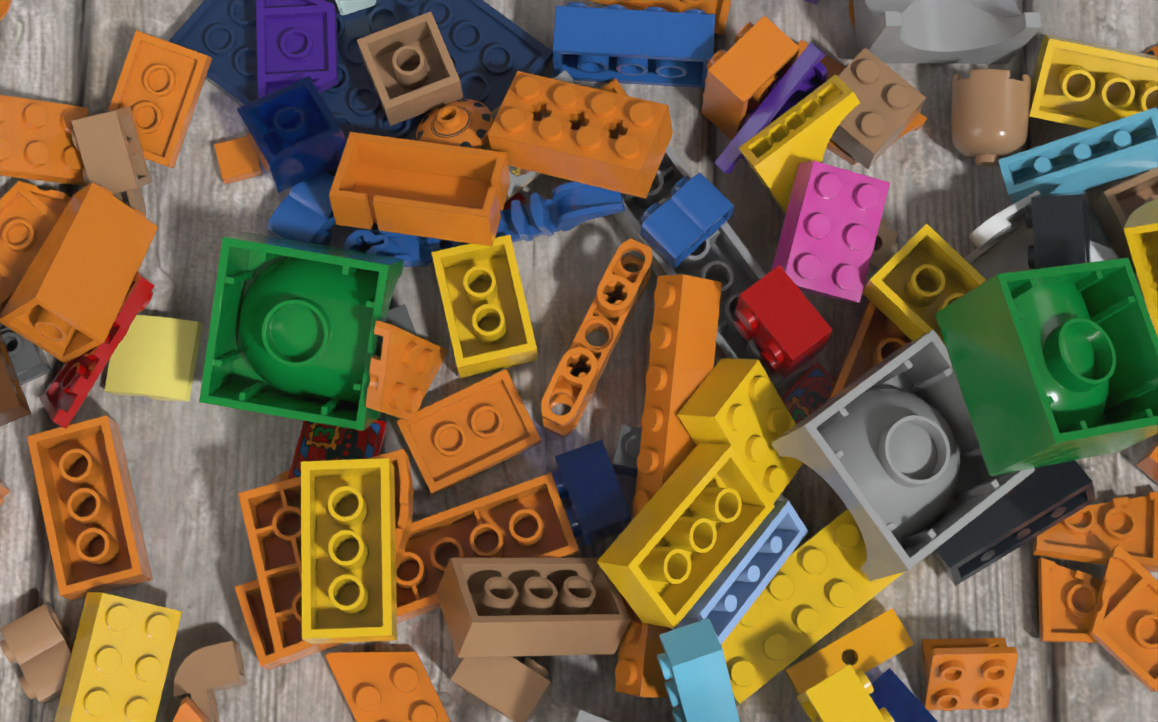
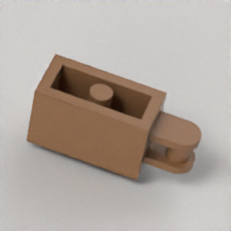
M130 106L71 121L73 125L72 140L76 149L80 151L85 166L83 178L86 186L94 182L98 186L105 187L121 202H123L121 192L126 191L129 201L123 203L132 209L142 212L146 216V205L140 187L151 183V178Z

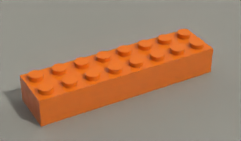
M551 473L413 522L403 558L396 570L397 623L441 608L436 592L450 558L580 557L577 542ZM258 579L234 587L260 667L269 671L285 665L276 659ZM330 643L318 652H321L323 650L332 648L343 643Z

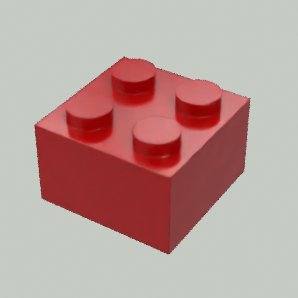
M780 265L739 295L734 317L737 320L734 321V325L745 340L750 341L753 339L762 350L759 354L760 358L772 373L779 371L785 379L824 349L833 331L832 328Z

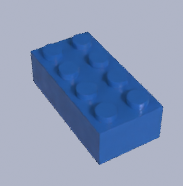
M577 2L568 3L565 6H556L553 41L554 78L566 70L574 81L609 83L616 78L619 83L705 88L706 83L704 80L708 72L706 66L713 57L715 14H706V12L698 9H689L683 13L667 12L660 7L628 10L621 5L591 8Z

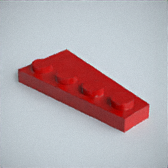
M139 271L133 280L105 342L64 364L39 398L51 420L65 429L69 426L118 344L126 336L136 315L146 308L153 296L152 289L155 285Z

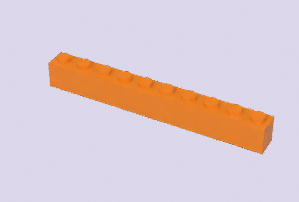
M684 274L657 277V287L654 292L653 326L650 333L649 365L645 378L644 412L641 417L642 433L640 452L637 458L638 471L636 491L633 498V519L696 447L677 414L714 368L722 282ZM624 598V605L631 621L619 646L618 664L615 669V691L638 697L668 698L664 682L671 680V678L664 679L657 655L664 652L659 635L672 631V629L643 623Z

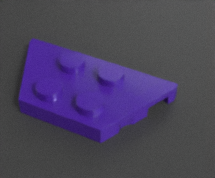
M256 0L258 117L261 122H267L339 83L337 18L335 5L325 0Z
M810 42L786 74L778 77L771 84L768 90L769 95L761 105L755 107L747 114L743 122L744 126L714 162L724 173L732 172L740 159H743L749 165L738 148L827 81V68L820 62L825 57L824 52L814 43Z

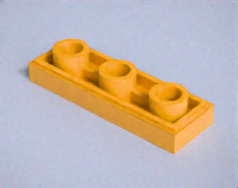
M891 608L796 663L784 672L799 696L848 666L842 661L843 651H850L854 654L855 662L851 665L854 671L861 669L866 673L914 645L895 611Z

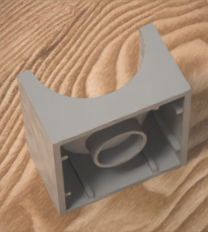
M934 330L891 353L771 443L780 457H793L812 468L832 487L855 519L866 545L867 559L860 568L869 581L909 571L1035 471L1034 468L995 476L989 475L947 348Z

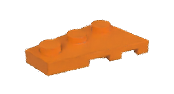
M1158 491L1150 492L1147 496L1128 499V496L1114 498L1111 502L1084 507L1035 537L1033 541V555L1107 565L1110 551L1115 546L1120 545L1147 571L1158 572Z

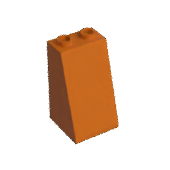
M94 182L90 183L72 196L0 314V323L65 364L104 343L158 226L149 221L142 212L130 208L114 197L113 193L107 188L98 186Z

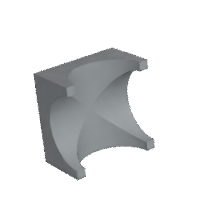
M853 0L858 54L864 48H867L884 63L1008 64L1042 28L1040 12H1024L1022 14L1015 0Z

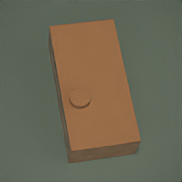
M450 558L436 592L457 658L615 654L631 620L618 589L597 563L599 558Z

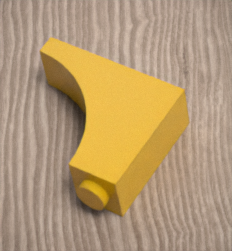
M836 74L738 148L785 215L798 164L809 161L822 163L832 134L851 110L860 104L855 93Z

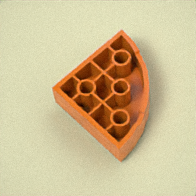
M405 449L367 458H389L394 466L396 570L405 552L413 513L414 489L409 457ZM301 476L240 492L238 496L276 659L287 664L316 653L330 644H309L302 639Z

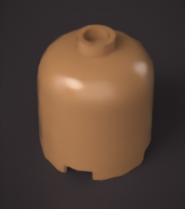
M999 69L970 70V78L961 79L959 74L953 75L951 79V141L957 151L964 156L975 158L976 165L998 166L999 159L1017 154L1026 142L1032 86V79L1029 75L1023 74L1020 80L1010 79V70Z

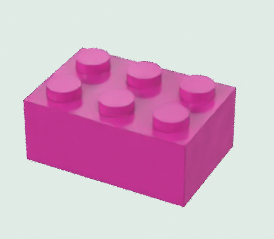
M817 161L799 163L772 270L780 265L801 291L842 302L860 303L890 182Z

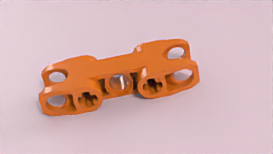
M632 238L623 242L618 247L598 285L597 294L569 350L562 357L542 398L541 412L544 429L562 438L576 430L596 391L597 383L648 286L653 256L651 247ZM628 251H637L640 254H642L644 260H641L632 254H628L623 258L622 256ZM629 266H634L639 268L640 270L637 272H629L625 270V268ZM593 331H600L607 335L608 341L604 345L596 347L590 345L586 337ZM559 404H564L571 408L570 412L565 415L554 414L552 409Z

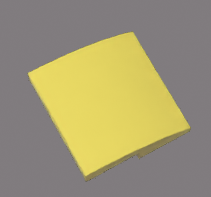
M136 315L126 336L118 344L110 357L104 391L112 395L147 396L154 400L189 402L203 324L176 318Z

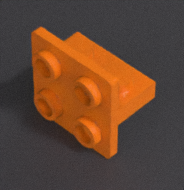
M1005 637L922 639L920 651L926 677L924 695L926 710H994L1008 707L1018 653L1016 647H1007Z

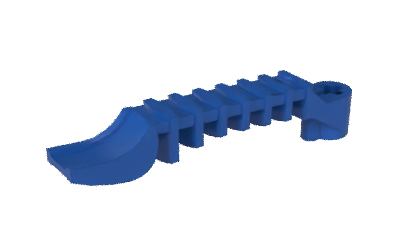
M575 181L554 188L551 192L552 199L545 200L537 192L532 193L530 204L524 205L517 199L511 202V209L500 211L501 219L495 238L511 235L512 243L521 240L528 242L532 241L534 237L542 235L552 236L554 232L561 230L563 232L569 231L588 220L624 212L625 206L620 192ZM363 229L357 230L347 237L344 249L404 259L403 267H427L429 263L433 262L431 252L470 243Z

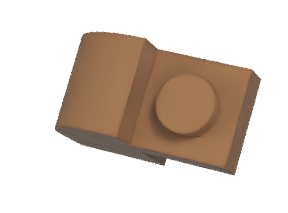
M232 640L202 647L191 653L181 663L176 672L173 683V696L184 699L186 696L191 697L192 702L211 722H220L215 692L247 685L240 644Z

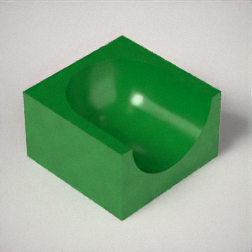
M248 232L223 236L199 402L364 431L380 417L381 413L366 407L367 389L370 383L371 358L373 356L380 357L383 336L374 334V328L377 320L386 323L393 291L399 277L402 275L404 259Z
M1129 258L996 274L935 313L990 476L1119 452L1158 433V337Z

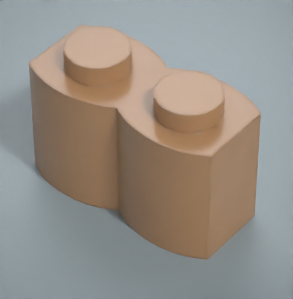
M43 604L1 628L4 640L0 641V647L11 663L17 661L20 665L23 676L19 678V682L26 695L31 700L36 697L39 702L47 703L62 693L74 645L53 607Z

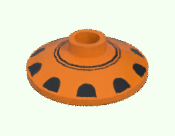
M459 99L430 111L418 126L416 140L478 149L488 139V132L493 124V117L488 107L483 103L472 99Z

